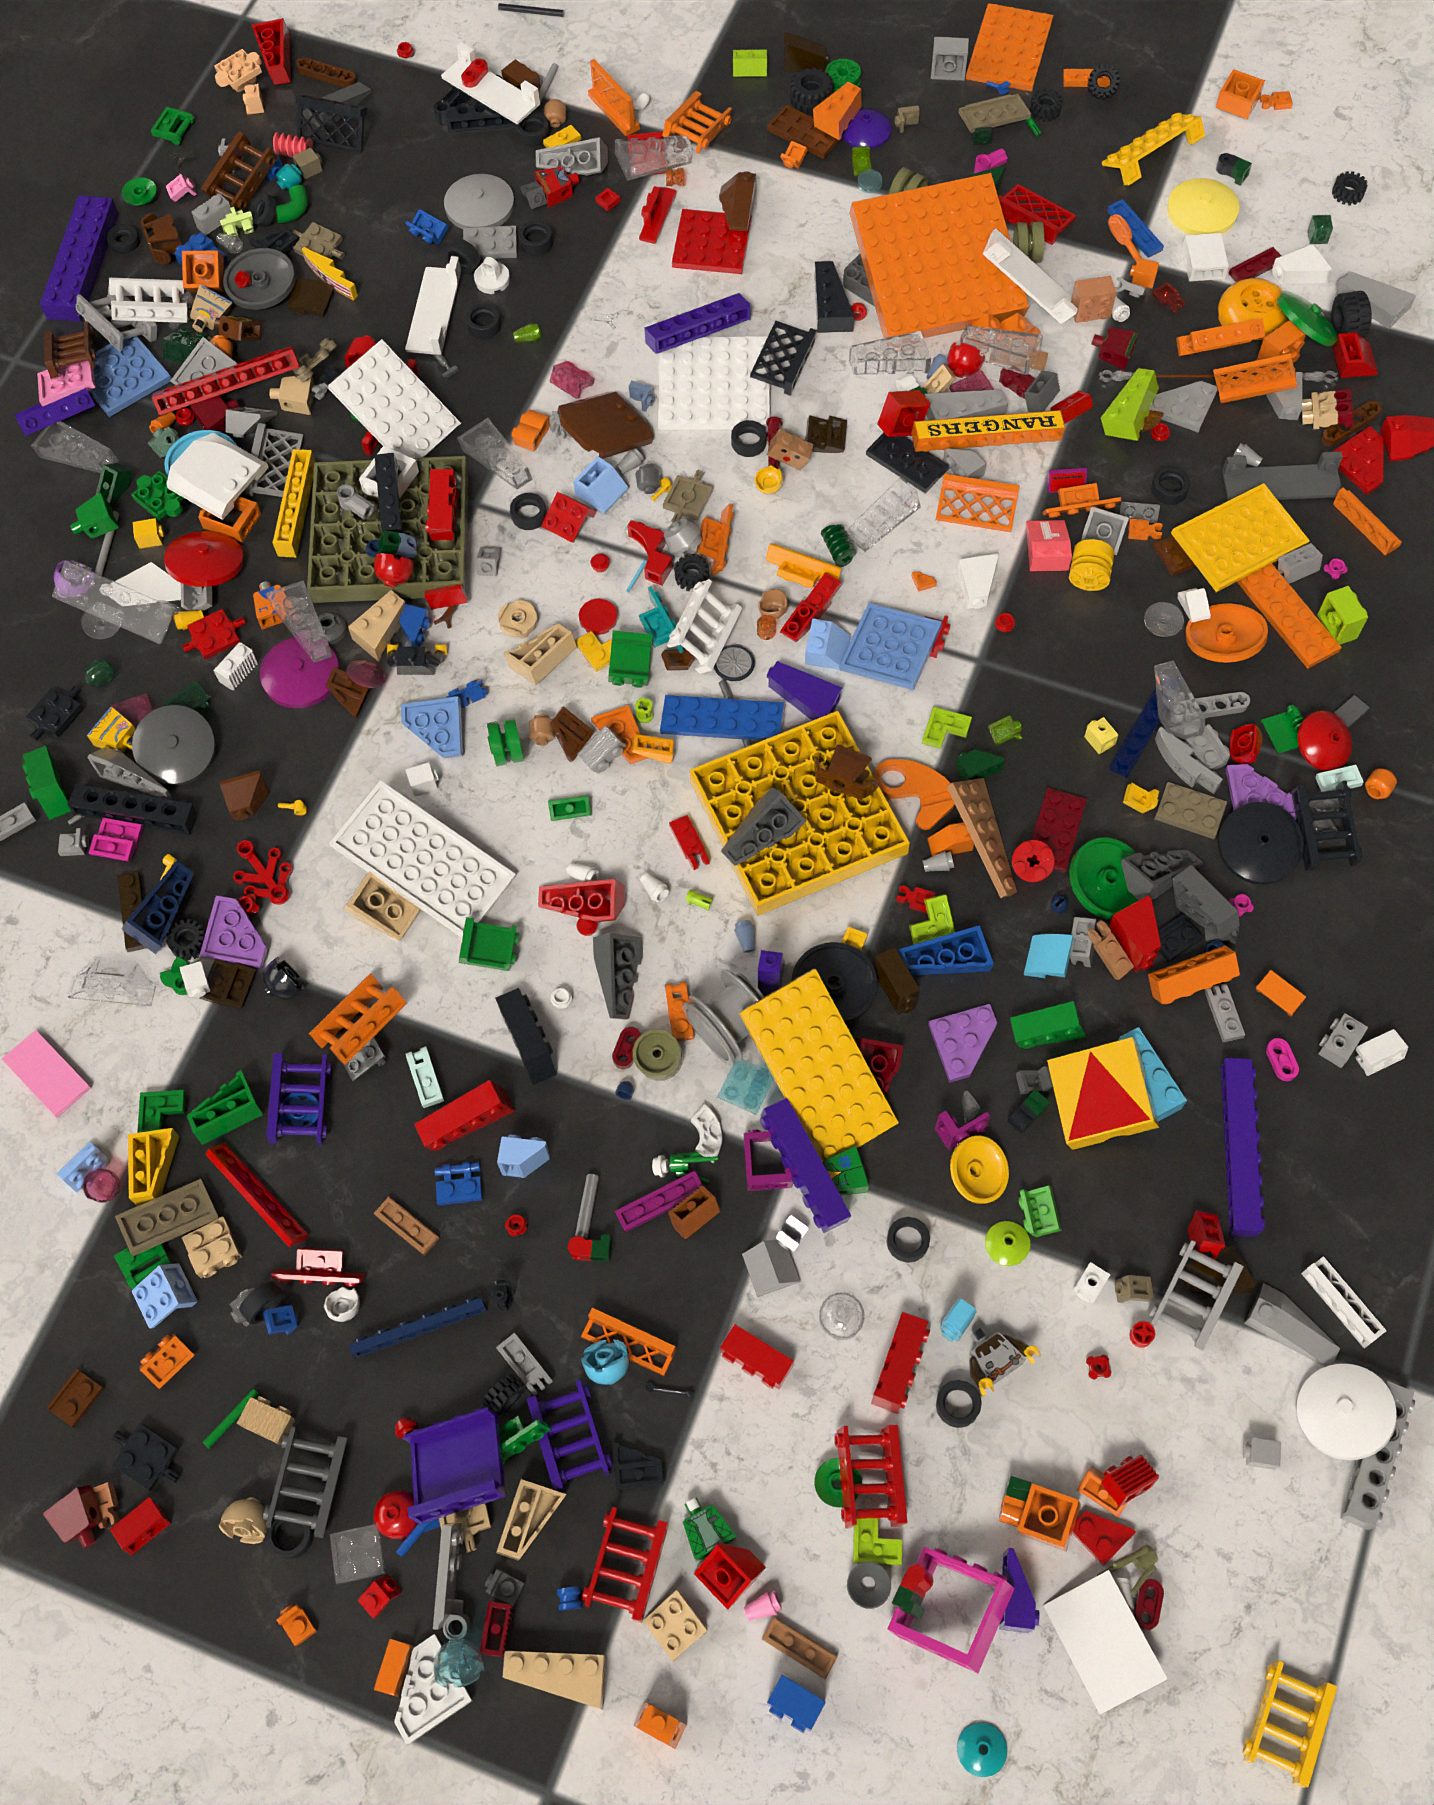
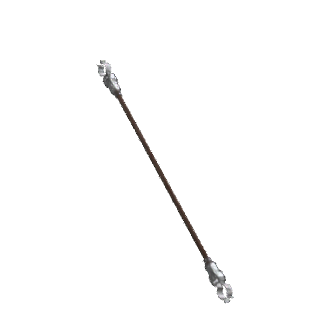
M1104 370L1102 373H1099V380L1102 379L1104 382H1110L1111 380L1122 382L1130 380L1134 373L1123 370H1116L1112 373L1110 370ZM1314 371L1302 374L1303 380L1322 382L1324 380L1327 383H1332L1334 380L1337 381L1338 377H1336L1337 373L1333 371H1327L1326 373ZM1103 374H1109V375H1111L1112 377H1111V378H1104L1102 375H1103ZM1155 374L1156 378H1215L1214 374ZM1330 374L1335 378L1328 379L1325 375Z

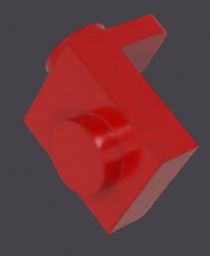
M386 1574L376 1579L358 1601L374 1619L402 1591L397 1586L396 1581Z

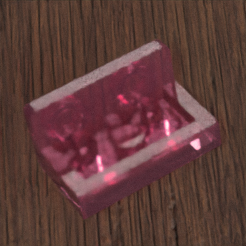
M570 361L554 365L550 377V383L575 399L580 398L582 389L592 386L595 380L588 372L577 368Z

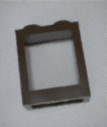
M893 947L875 957L874 968L877 980L899 1015L903 1012L905 1014L916 1008L920 989L896 948Z

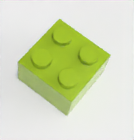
M1349 586L1327 593L1317 614L1323 626L1339 645L1357 639L1368 619L1367 611L1365 608H1362L1357 595L1352 592Z

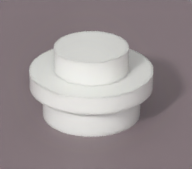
M558 988L551 994V1003L557 1009H565L572 1002V995L565 988Z
M664 1155L653 1158L652 1168L655 1176L665 1177L666 1173L670 1170L669 1160L665 1159Z

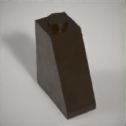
M784 32V72H799L806 68H816L817 70L825 71V64L828 63V52L825 53V45Z
M1231 1245L1220 1250L1215 1259L1216 1261L1226 1266L1228 1264L1233 1266L1234 1262L1244 1266L1231 1293L1251 1292L1256 1285L1236 1247ZM1198 1261L1187 1264L1183 1268V1270L1216 1287L1218 1285L1223 1287L1226 1278L1222 1277L1223 1274ZM1182 1280L1186 1287L1189 1286L1191 1292H1206Z

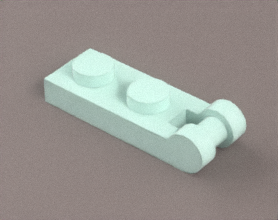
M422 1047L420 1051L412 1053V1051L405 1053L423 1108L443 1102L444 1099L427 1047ZM421 1059L424 1060V1062L419 1064H416L415 1062Z

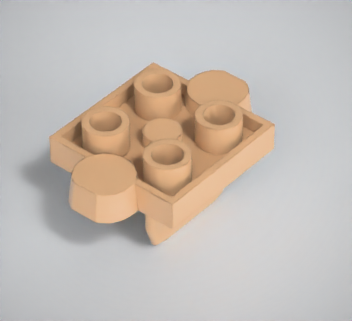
M241 49L225 60H222L215 65L217 71L215 75L216 83L221 87L230 85L237 92L244 90L247 85L254 84L256 76L262 73L260 68L262 60L256 52L247 54Z

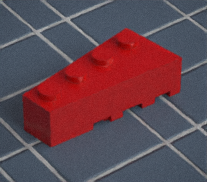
M284 18L251 24L274 85L291 82L290 32Z
M488 1080L414 1125L424 1147L437 1151L444 1148L446 1144L515 1112L505 1089Z
M905 1312L901 1313L872 1398V1405L898 1414L899 1408H905L909 1396L905 1394L907 1385L912 1387L916 1375L912 1370L914 1364L919 1365L923 1351L919 1349L922 1342H927L930 1329L927 1328L929 1321Z

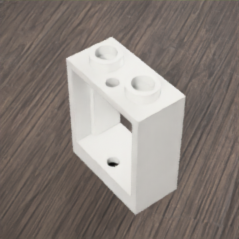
M383 446L378 454L394 453L397 459L398 470L402 471L398 479L400 499L419 472L417 462L411 457ZM374 458L359 478L364 493L378 497L377 482L373 481L376 477Z

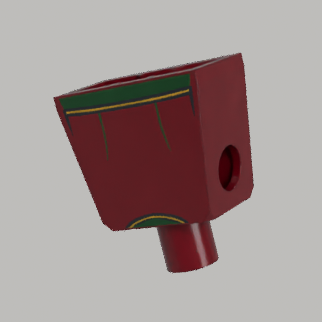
M1111 327L1108 329L1105 337L1095 334L1091 345L1100 347L1099 359L1125 370L1136 345L1139 332Z

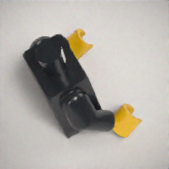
M387 643V664L390 667H397V675H435V667L440 664L443 656L448 654L446 643L439 645V643L435 644L434 654L426 647H399L398 643L396 645Z

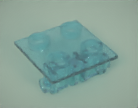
M735 1061L717 1098L757 1115L774 1078L768 1074L769 1070L761 1067L759 1070L743 1062Z

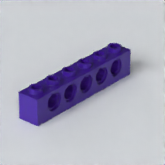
M740 293L644 327L645 343L655 354L750 320V303Z

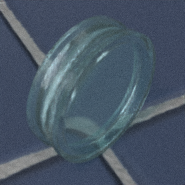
M875 170L862 171L858 176L859 189L865 193L877 192L882 187V175Z

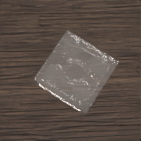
M375 1524L330 1534L335 1583L337 1585L385 1574L380 1531L376 1528Z

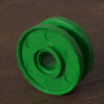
M838 59L828 64L826 72L829 74L828 76L832 77L833 93L847 82L860 88L861 68L855 61Z

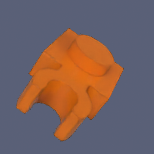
M1289 91L1272 92L1271 96L1264 94L1260 98V102H1263L1262 109H1269L1270 107H1274V110L1291 109L1293 105Z
M1130 518L1128 523V539L1147 540L1148 536H1151L1153 539H1161L1162 532L1155 530L1161 531L1163 524L1154 523L1149 525V520Z

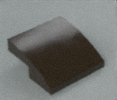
M298 279L287 309L305 315V312H309L323 318L334 286L316 280Z
M809 415L805 440L813 444L812 451L821 453L844 452L847 420L830 415L827 420Z
M214 959L207 976L210 992H207L199 999L241 1009L256 969L238 963L233 965Z

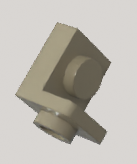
M918 105L898 108L897 116H895V126L899 128L900 133H904V125L918 124L920 111Z
M1127 1275L1115 1280V1292L1118 1303H1124L1129 1300L1144 1302L1154 1300L1151 1277Z

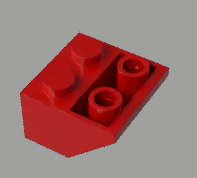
M1358 333L1338 334L1337 342L1333 346V353L1340 378L1377 375L1378 371L1370 343Z

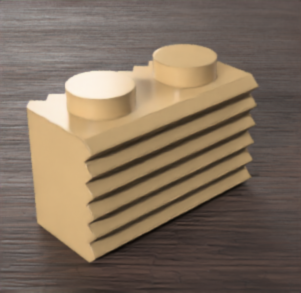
M259 1396L257 1400L250 1397L237 1424L282 1445L284 1434L290 1432L295 1422V1419L290 1416L292 1411L282 1406L275 1409L270 1406L271 1402Z

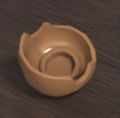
M779 589L765 591L762 594L761 602H758L760 614L767 619H779L788 609L785 592Z

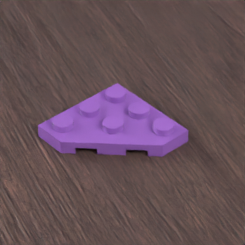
M1248 764L1227 765L1225 770L1233 811L1248 803L1265 802L1279 806L1296 820L1293 799L1290 793L1286 794L1277 788V784L1267 777H1262L1254 772V768Z
M216 895L200 956L263 968L268 948L242 906L236 899Z
M990 1004L929 1021L928 1025L949 1083L970 1077L997 1026V1021Z

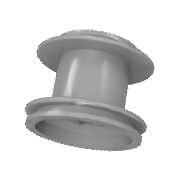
M722 970L721 978L726 987L707 1004L695 996H689L688 1002H685L682 1008L688 1021L709 1049L725 1064L733 1066L735 1061L741 1062L743 1060L742 1052L737 1043L749 1034L738 1012L764 998V996L743 974L737 973L735 975L729 970Z

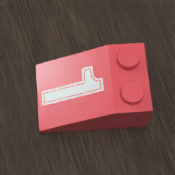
M1065 520L1026 521L1030 571H1069L1072 553Z

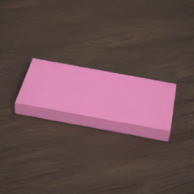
M36 1030L2 1058L56 1118L91 1089Z

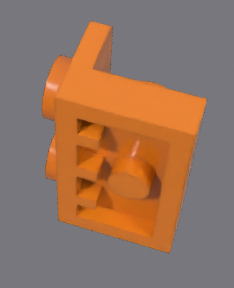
M175 1334L171 1337L166 1335L157 1344L159 1348L153 1354L148 1352L140 1360L142 1363L139 1366L140 1371L158 1389L194 1356V1353Z

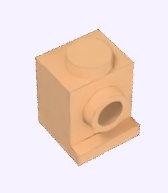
M259 85L245 86L243 100L246 105L247 115L263 113L264 106Z

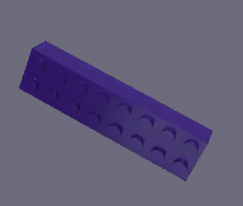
M78 195L40 302V306L47 319L82 322L83 316L76 310L77 295L80 294L87 301H89L108 246L107 234L115 226L119 214L112 198Z

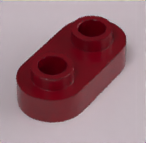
M635 1027L623 1029L614 1048L612 1060L619 1069H627L634 1063L633 1047L636 1040L641 1036L640 1031ZM630 1037L635 1039L633 1042L627 1041ZM627 1057V1060L622 1062L620 1058Z
M1147 1579L1137 1591L1133 1616L1142 1630H1151L1159 1623L1164 1589L1155 1579ZM1147 1588H1151L1154 1591L1153 1597L1147 1596ZM1142 1613H1147L1149 1615L1148 1622H1144L1142 1620Z

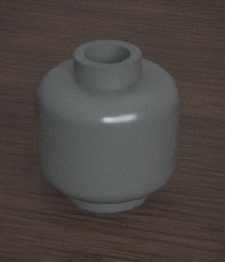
M645 464L636 471V483L640 491H644L645 494H653L660 488V471L654 465Z

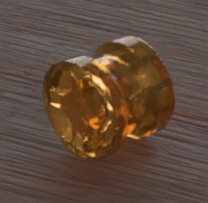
M763 615L757 620V635L763 640L772 639L776 634V620L770 615Z

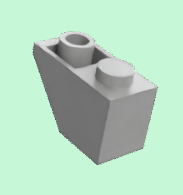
M950 448L944 451L943 462L949 465V469L955 475L976 479L985 475L986 463L975 451Z

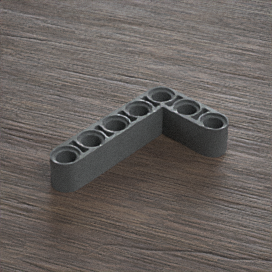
M859 254L845 267L843 286L875 307L861 254Z

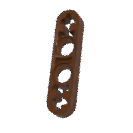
M301 57L296 61L297 71L301 75L344 88L357 83L355 73L350 70L307 57Z
M1368 401L1354 410L1353 417H1360L1363 421L1357 422L1353 418V427H1348V431L1340 429V426H1345V424H1335L1327 427L1321 436L1322 444L1328 447L1335 446L1377 419L1382 410L1380 403Z

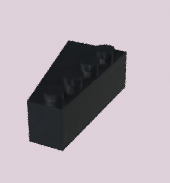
M815 261L814 280L817 333L853 332L854 315L833 261Z
M517 988L496 997L501 1015L521 1056L525 1069L528 1071L532 1084L535 1085L557 1075L550 1056L553 1054L552 1047L549 1041L545 1043L543 1038H546L542 1026L537 1027L536 1025L538 1018L534 1009L530 1011L528 1008L531 1004L527 994L522 995L520 989Z

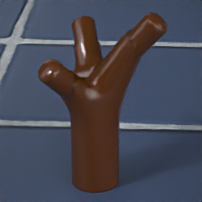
M456 605L449 606L444 614L434 621V624L445 621L447 628L450 629V620L457 610Z

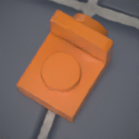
M289 1605L281 1611V1617L277 1619V1622L283 1626L296 1647L317 1632L300 1605Z

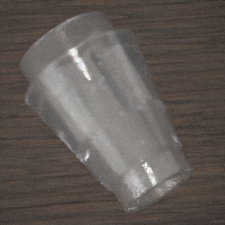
M223 233L217 235V243L229 252L239 253L242 250L243 242L238 236Z

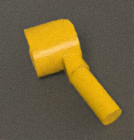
M668 477L661 479V488L650 498L652 501H655L664 492L668 493L672 485Z
M296 800L291 804L278 803L279 808L294 809V814L296 815L306 814V806L301 800Z
M167 854L163 859V864L167 867L162 877L178 861L170 854Z

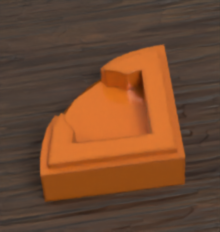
M912 572L911 577L918 592L936 587L937 582L932 576L921 574L922 572Z

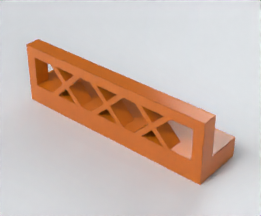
M1343 487L1338 491L1333 505L1385 556L1400 547L1402 542L1350 490L1347 491Z
M594 1308L591 1309L588 1315L589 1321L581 1335L583 1339L592 1343L607 1339L608 1343H610L609 1337L619 1334L624 1338L630 1361L665 1376L676 1353L674 1345ZM594 1323L602 1326L605 1335L597 1338L588 1334ZM640 1344L644 1346L646 1354L635 1357L632 1355L630 1347ZM662 1354L667 1357L662 1369L653 1365L651 1356Z

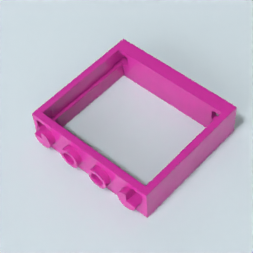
M924 1547L916 1564L921 1565L932 1576L938 1564L995 1588L969 1652L966 1654L910 1629L914 1616L896 1608L887 1630L900 1639L978 1674L1015 1588L1007 1582V1577L996 1571L992 1575L987 1573L988 1570L979 1564L974 1563L973 1566H970L965 1559L957 1555L951 1558L947 1556V1552L940 1548L931 1550Z

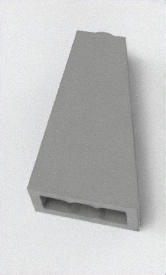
M1350 272L1346 277L1343 276L1339 280L1336 292L1337 295L1340 293L1364 291L1371 304L1372 319L1388 329L1411 309L1416 297L1412 293L1354 272Z

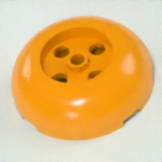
M1249 278L1240 280L1231 285L1221 296L1217 308L1219 313L1218 319L1221 325L1225 326L1263 318L1265 336H1267L1290 320L1280 309L1276 300L1284 290L1275 283L1265 279ZM1259 338V339H1254V340H1262V342H1263L1264 338Z

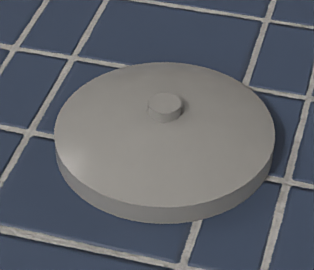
M473 174L459 179L450 186L445 194L444 207L448 219L461 229L498 227L511 216L514 210V196L510 186L501 178L489 174Z

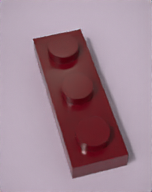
M1271 247L1232 267L1228 274L1235 282L1255 278L1271 270L1275 259L1282 255L1274 247Z

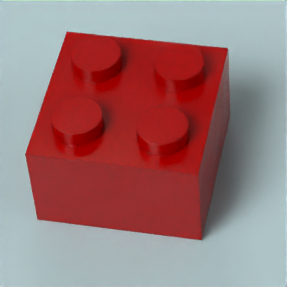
M919 390L888 392L877 425L888 437L912 436L914 421H924L931 403Z

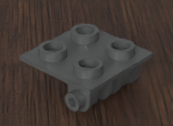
M373 1037L346 1065H343L354 1082L375 1064H378V1066L385 1064L386 1056L375 1037Z

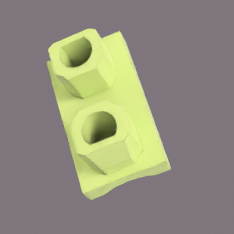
M230 207L232 213L226 214V219L220 220L222 229L229 239L236 238L238 236L236 229L242 227L245 234L254 232V221L250 211L243 213L242 210L235 212L234 207Z

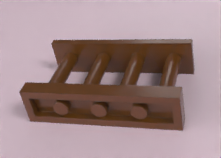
M240 131L237 132L201 187V190L210 199L214 195L221 194L226 200L231 202L230 206L234 207L235 212L243 211L246 208L247 203L278 158L269 147L263 153L250 146L251 142ZM245 152L259 158L255 167L240 160ZM236 166L250 173L245 182L231 175ZM227 180L240 187L236 196L221 189Z
M88 321L84 322V331L60 337L54 336L52 330L44 331V362L51 379L58 377V370L63 366L88 361L91 369L95 368L97 357L94 351V338H96L94 328L89 326Z

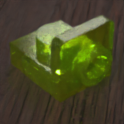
M869 146L852 148L854 176L871 174Z
M1010 715L988 725L996 745L1014 737L1018 740L1022 739L1020 733L1023 731L1021 724Z

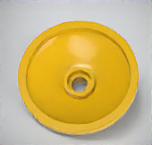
M984 1136L968 1137L956 1146L951 1157L950 1170L954 1185L960 1194L967 1200L978 1204L989 1203L998 1199L1004 1192L1009 1178L1008 1163L1002 1149L993 1140Z

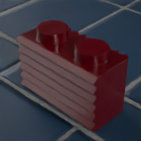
M488 1602L480 1654L504 1658L505 1651H508L506 1649L509 1646L507 1642L510 1641L508 1637L511 1636L509 1632L511 1631V1621H513L512 1616L515 1610L510 1604Z

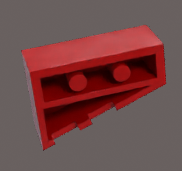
M430 469L429 505L427 506L429 518L426 521V532L430 534L431 540H454L459 492L453 469Z

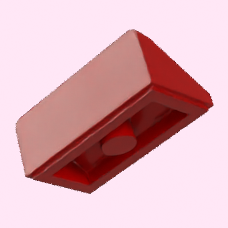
M1078 390L1052 406L1050 410H1061L1064 424L1093 407L1091 395Z

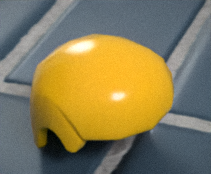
M770 465L767 468L760 469L754 479L756 488L761 493L767 495L779 491L783 484V475L780 468L776 469Z

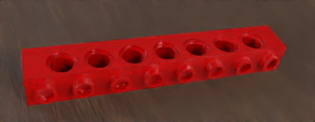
M293 345L155 392L152 395V400L158 414L162 415L299 368L300 362Z

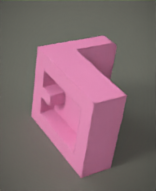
M182 174L166 185L170 198L175 202L187 192L193 196L197 195L194 188L195 183Z

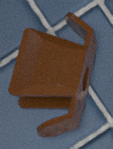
M149 213L140 222L155 263L168 264L171 261L170 255L175 254L176 248L182 244L177 229L173 226L174 221L171 214L157 219L156 215ZM153 229L154 235L149 238L148 233Z
M837 745L828 771L820 768L819 757L814 759L816 782L825 785L828 789L862 800L873 794L879 786L878 781L875 779L862 785L870 775V772L865 770V768L870 764L872 758L842 745Z

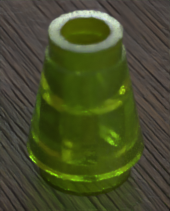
M530 323L513 332L516 343L537 341L538 338H541L537 323Z

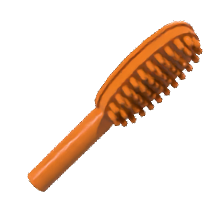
M1120 215L1110 216L1108 223L1112 234L1119 243L1126 245L1137 263L1138 258L1142 259L1131 241L1132 232L1128 223Z

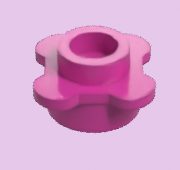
M1332 559L1323 568L1333 579H1339L1340 575L1345 574L1348 570L1345 563L1340 559Z
M1246 894L1237 895L1235 899L1230 898L1228 901L1236 907L1239 917L1245 912H1252L1254 909L1250 898Z

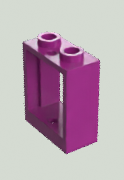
M755 1129L744 1133L747 1191L792 1188V1174L789 1168H785V1174L752 1176L750 1143L771 1141L769 1131L761 1132V1130Z

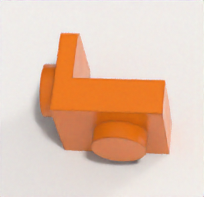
M791 141L786 153H782L780 156L783 164L791 169L793 167L799 169L808 149Z

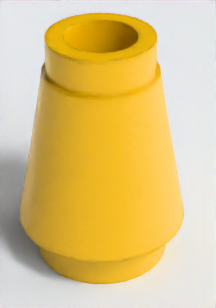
M201 610L181 611L173 615L177 629H183V631L188 629L187 625L204 618Z

